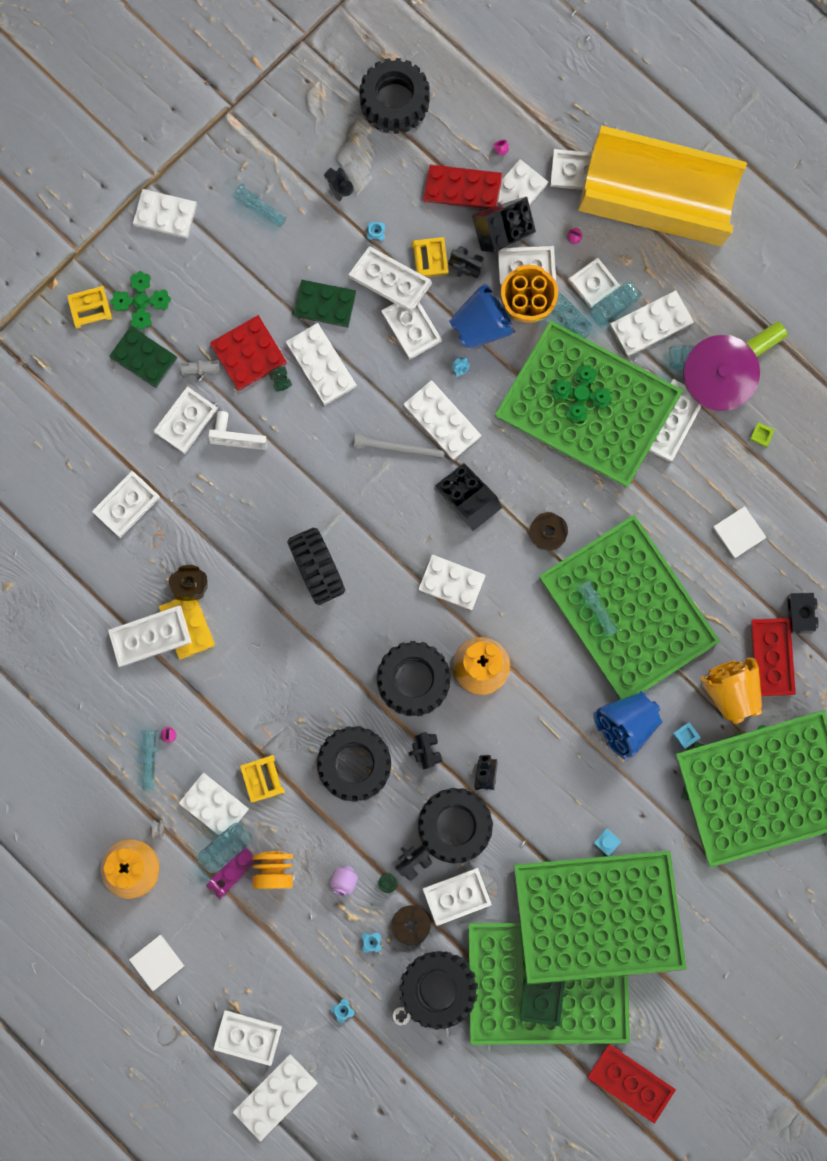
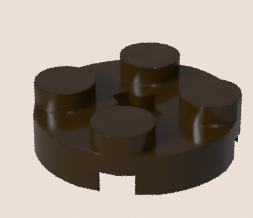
M541 513L531 524L530 538L540 550H556L566 541L568 535L567 523L555 513ZM546 527L554 530L551 536L544 534Z
M180 566L178 571L174 574L172 573L169 577L170 591L177 600H199L204 597V593L208 588L207 575L198 566ZM187 580H191L192 584L185 585L183 583H187Z
M408 905L400 908L395 913L391 928L399 942L406 945H417L427 938L431 922L423 909L414 905ZM409 919H412L413 923H417L414 931H410L409 928L405 927Z

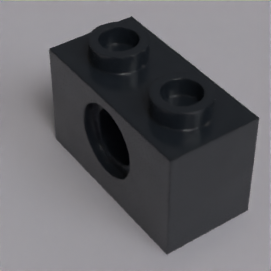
M814 593L789 594L787 596L788 618L791 621V634L814 633L819 626L818 617H815V609H817L818 603L817 598H814ZM800 609L807 611V618L800 616Z

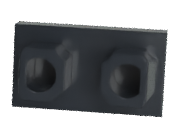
M339 167L336 171L333 168H329L325 172L324 177L337 200L341 201L343 196L346 197L353 193L354 186L348 181L343 169Z
M462 246L457 250L453 249L448 264L458 271L457 277L460 278L465 274L478 279L484 258L478 254L474 255L473 258L467 256L468 250Z
M423 732L416 735V743H412L413 751L408 752L409 756H415L416 763L421 762L423 770L434 767L435 764L442 762L440 752H431L430 746L438 744L436 734Z
M491 755L479 756L474 784L475 790L495 789L498 761L497 759H492Z
M423 845L418 849L412 846L408 850L402 847L400 849L403 854L398 857L401 863L395 868L402 877L405 876L408 880L412 881L418 875L414 870L417 864L420 863L424 869L432 864L428 856L430 853Z

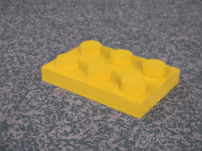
M175 599L159 606L160 612L176 606H181L192 643L175 649L179 660L216 646L198 599L192 601Z

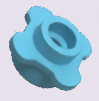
M369 222L367 224L369 229L367 238L369 240H384L385 224L382 222Z
M459 357L453 362L452 369L456 372L455 375L457 377L466 373L469 369L470 363L467 362V358Z
M376 932L372 935L364 933L362 935L364 942L363 952L381 951V935Z
M342 999L341 1003L331 1007V1012L335 1013L339 1023H343L346 1018L354 1016L355 1012L348 1005L349 1001L347 999Z

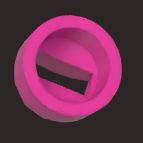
M499 140L493 144L494 150L498 155L503 156L508 153L509 145L507 140Z
M573 228L569 230L567 239L571 244H578L582 240L580 229Z
M166 727L161 731L160 736L164 742L171 743L176 739L177 734L173 728ZM167 730H170L169 739H166Z

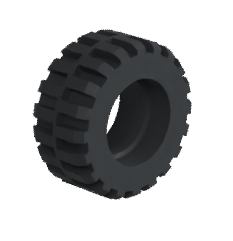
M387 58L384 63H381V61L375 63V68L370 67L367 70V75H363L362 84H360L359 88L361 111L363 115H366L368 123L373 122L374 128L377 130L383 128L385 133L394 131V134H399L400 130H403L404 133L408 132L411 126L415 128L419 125V120L423 121L425 113L429 109L430 86L429 82L426 81L425 73H420V68L417 65L412 66V62L409 60L402 62L401 58H396L395 61ZM399 84L406 87L412 93V99L402 107L390 108L378 100L377 94L387 85Z
M312 527L290 537L287 544L314 603L321 605L343 595L346 591L318 528Z
M403 642L395 648L392 647L383 656L378 666L377 686L380 696L386 705L398 714H404L409 717L429 714L442 704L450 688L451 674L445 657L435 647H431L425 642ZM409 661L423 663L428 667L432 675V683L429 690L418 697L404 695L398 689L395 682L398 669Z
M348 726L341 730L338 729L325 739V742L319 749L317 772L322 784L335 797L352 802L367 800L378 794L386 785L391 773V756L386 743L372 730L362 728L361 726ZM360 746L371 755L373 767L366 779L360 782H348L338 774L336 759L339 753L346 747Z
M450 788L439 791L429 798L419 815L418 833L421 842L432 856L442 862L456 864L474 859L487 847L492 836L493 820L490 810L483 799L467 789ZM448 808H462L473 819V833L462 844H449L438 834L437 820L440 814Z
M447 951L429 952L415 958L406 967L407 970L401 977V980H403L402 984L399 985V991L402 992L400 1001L405 1005L404 1010L406 1014L409 1013L412 1016L411 1019L414 1022H419L420 1026L429 1027L433 1030L450 1028L465 1020L475 1006L473 1005L478 997L476 994L478 983L475 982L476 975L470 970V965L464 962L460 956L453 955ZM433 971L448 973L456 984V998L445 1009L430 1007L422 996V982Z

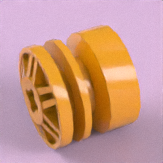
M265 851L252 855V860H261V864L252 865V868L261 870V874L252 876V889L293 888V875L284 873V869L293 867V864H284V860L293 859V854L282 851Z

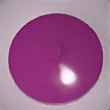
M715 335L702 340L690 351L684 364L683 378L688 393L698 404L714 411H728L740 407L755 393L760 380V366L754 351L744 341L729 335Z

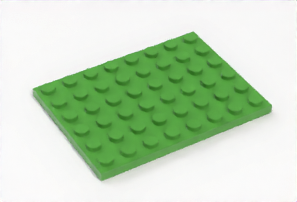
M550 320L497 410L495 417L628 488L682 395L683 390ZM590 365L591 368L597 371V376L594 377L595 382L587 385L590 394L596 392L597 388H602V390L607 388L611 392L612 401L608 403L605 409H602L599 406L595 407L589 397L588 400L582 402L584 407L588 408L586 413L587 419L583 422L574 423L572 419L567 418L566 413L569 410V405H575L578 401L574 398L573 394L568 396L566 400L562 398L555 399L552 386L556 385L558 379H563L564 381H569L574 390L577 386L581 385L580 381L576 380L577 368Z
M635 514L539 575L547 591L619 699L637 694L640 691H646L720 642Z
M825 710L675 754L709 867L827 833V716Z
M670 851L514 865L527 985L687 969Z
M469 923V968L475 973V982L478 983V989L476 990L478 995L477 1001L473 1005L475 1006L474 1009L470 1012V1045L630 1043L628 975L565 981L560 1027L520 1021L526 974L520 923Z

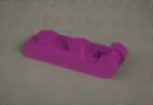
M243 846L206 884V887L209 890L212 889L216 893L215 896L220 900L257 860H252L253 854ZM220 879L226 883L223 888L217 884Z

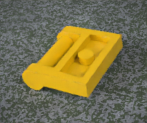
M444 237L414 240L411 242V248L414 249L417 273L425 277L448 275ZM422 247L427 249L429 265L427 270H423Z
M104 286L67 295L76 329L92 322L113 319ZM101 307L104 309V312L79 318L78 315L79 313Z
M274 755L240 765L251 803L285 793L275 768ZM265 764L267 765L274 788L271 791H268L261 768Z

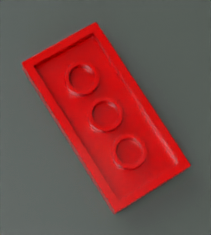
M430 164L423 200L429 203L480 209L494 207L498 205L503 174L501 172Z
M790 618L752 619L753 658L756 659L759 667L761 697L796 695Z
M609 1043L587 1076V1078L654 1124L676 1091L675 1088Z

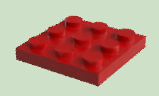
M259 315L210 342L238 391L287 364L286 359Z

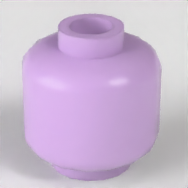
M349 866L335 869L330 880L332 892L343 897L352 894L356 887L358 876L354 873V869Z

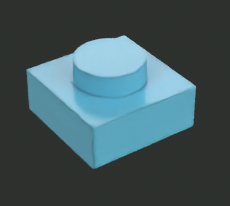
M690 722L673 733L683 749H686L701 738Z
M605 829L594 842L607 856L621 843L608 829Z

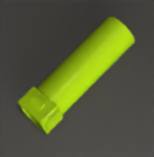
M777 321L745 343L750 346L756 357L788 337V333L785 327Z

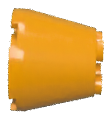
M519 266L509 273L502 283V304L513 320L523 324L535 323L547 317L556 306L558 299L557 283L540 266Z
M486 637L472 638L464 642L457 649L452 663L453 675L457 683L471 694L488 695L499 690L506 682L510 673V659L504 647L497 641ZM480 656L486 662L485 667L477 663L480 660Z
M746 658L745 662H735V660L720 664L708 670L709 675L706 677H700L704 689L726 720H732L733 724L744 721L745 717L750 715L753 717L762 713L759 667L755 658Z
M126 839L113 844L106 851L101 861L100 873L105 887L111 893L121 898L133 899L147 894L155 886L159 878L160 865L157 854L148 844L139 840ZM127 864H129V867H128L129 872H128V873L124 872V871H125V866H124V865H127Z

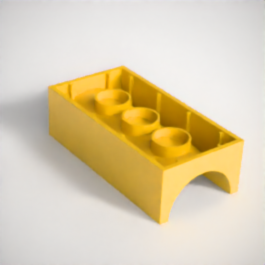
M601 125L593 142L578 211L722 247L733 231V225H730L732 206L739 182L746 170L747 162Z

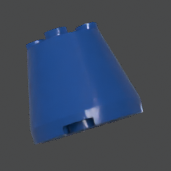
M487 284L479 287L452 316V319L449 320L453 329H457L460 333L458 338L461 343L468 348H475L508 337L516 332L514 328L509 326L513 324L500 301L494 295L492 296V290Z
M642 691L601 706L593 714L597 730L602 731L604 737L609 741L606 744L623 759L635 756L662 724V719L658 713L660 711L659 705L655 701L651 702Z

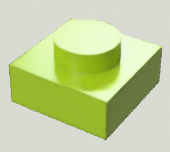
M757 422L749 441L767 448L775 429Z

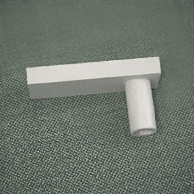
M224 411L217 413L215 430H209L210 444L266 450V436L227 432L229 414Z

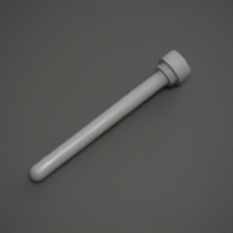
M356 433L354 448L357 449L369 446L440 458L445 455L443 450L367 439L366 436H363L364 434Z

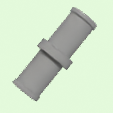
M198 360V362L181 363L182 375L220 373L219 360L208 362Z

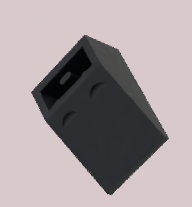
M527 196L487 208L472 215L481 251L497 252L536 232Z
M465 463L435 485V488L472 531L502 509L497 495Z

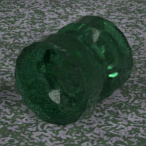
M278 367L268 373L270 379L274 382L273 388L275 392L286 390L292 386L291 380L287 377L286 367Z
M383 874L378 880L379 889L384 893H392L397 888V879L392 874Z

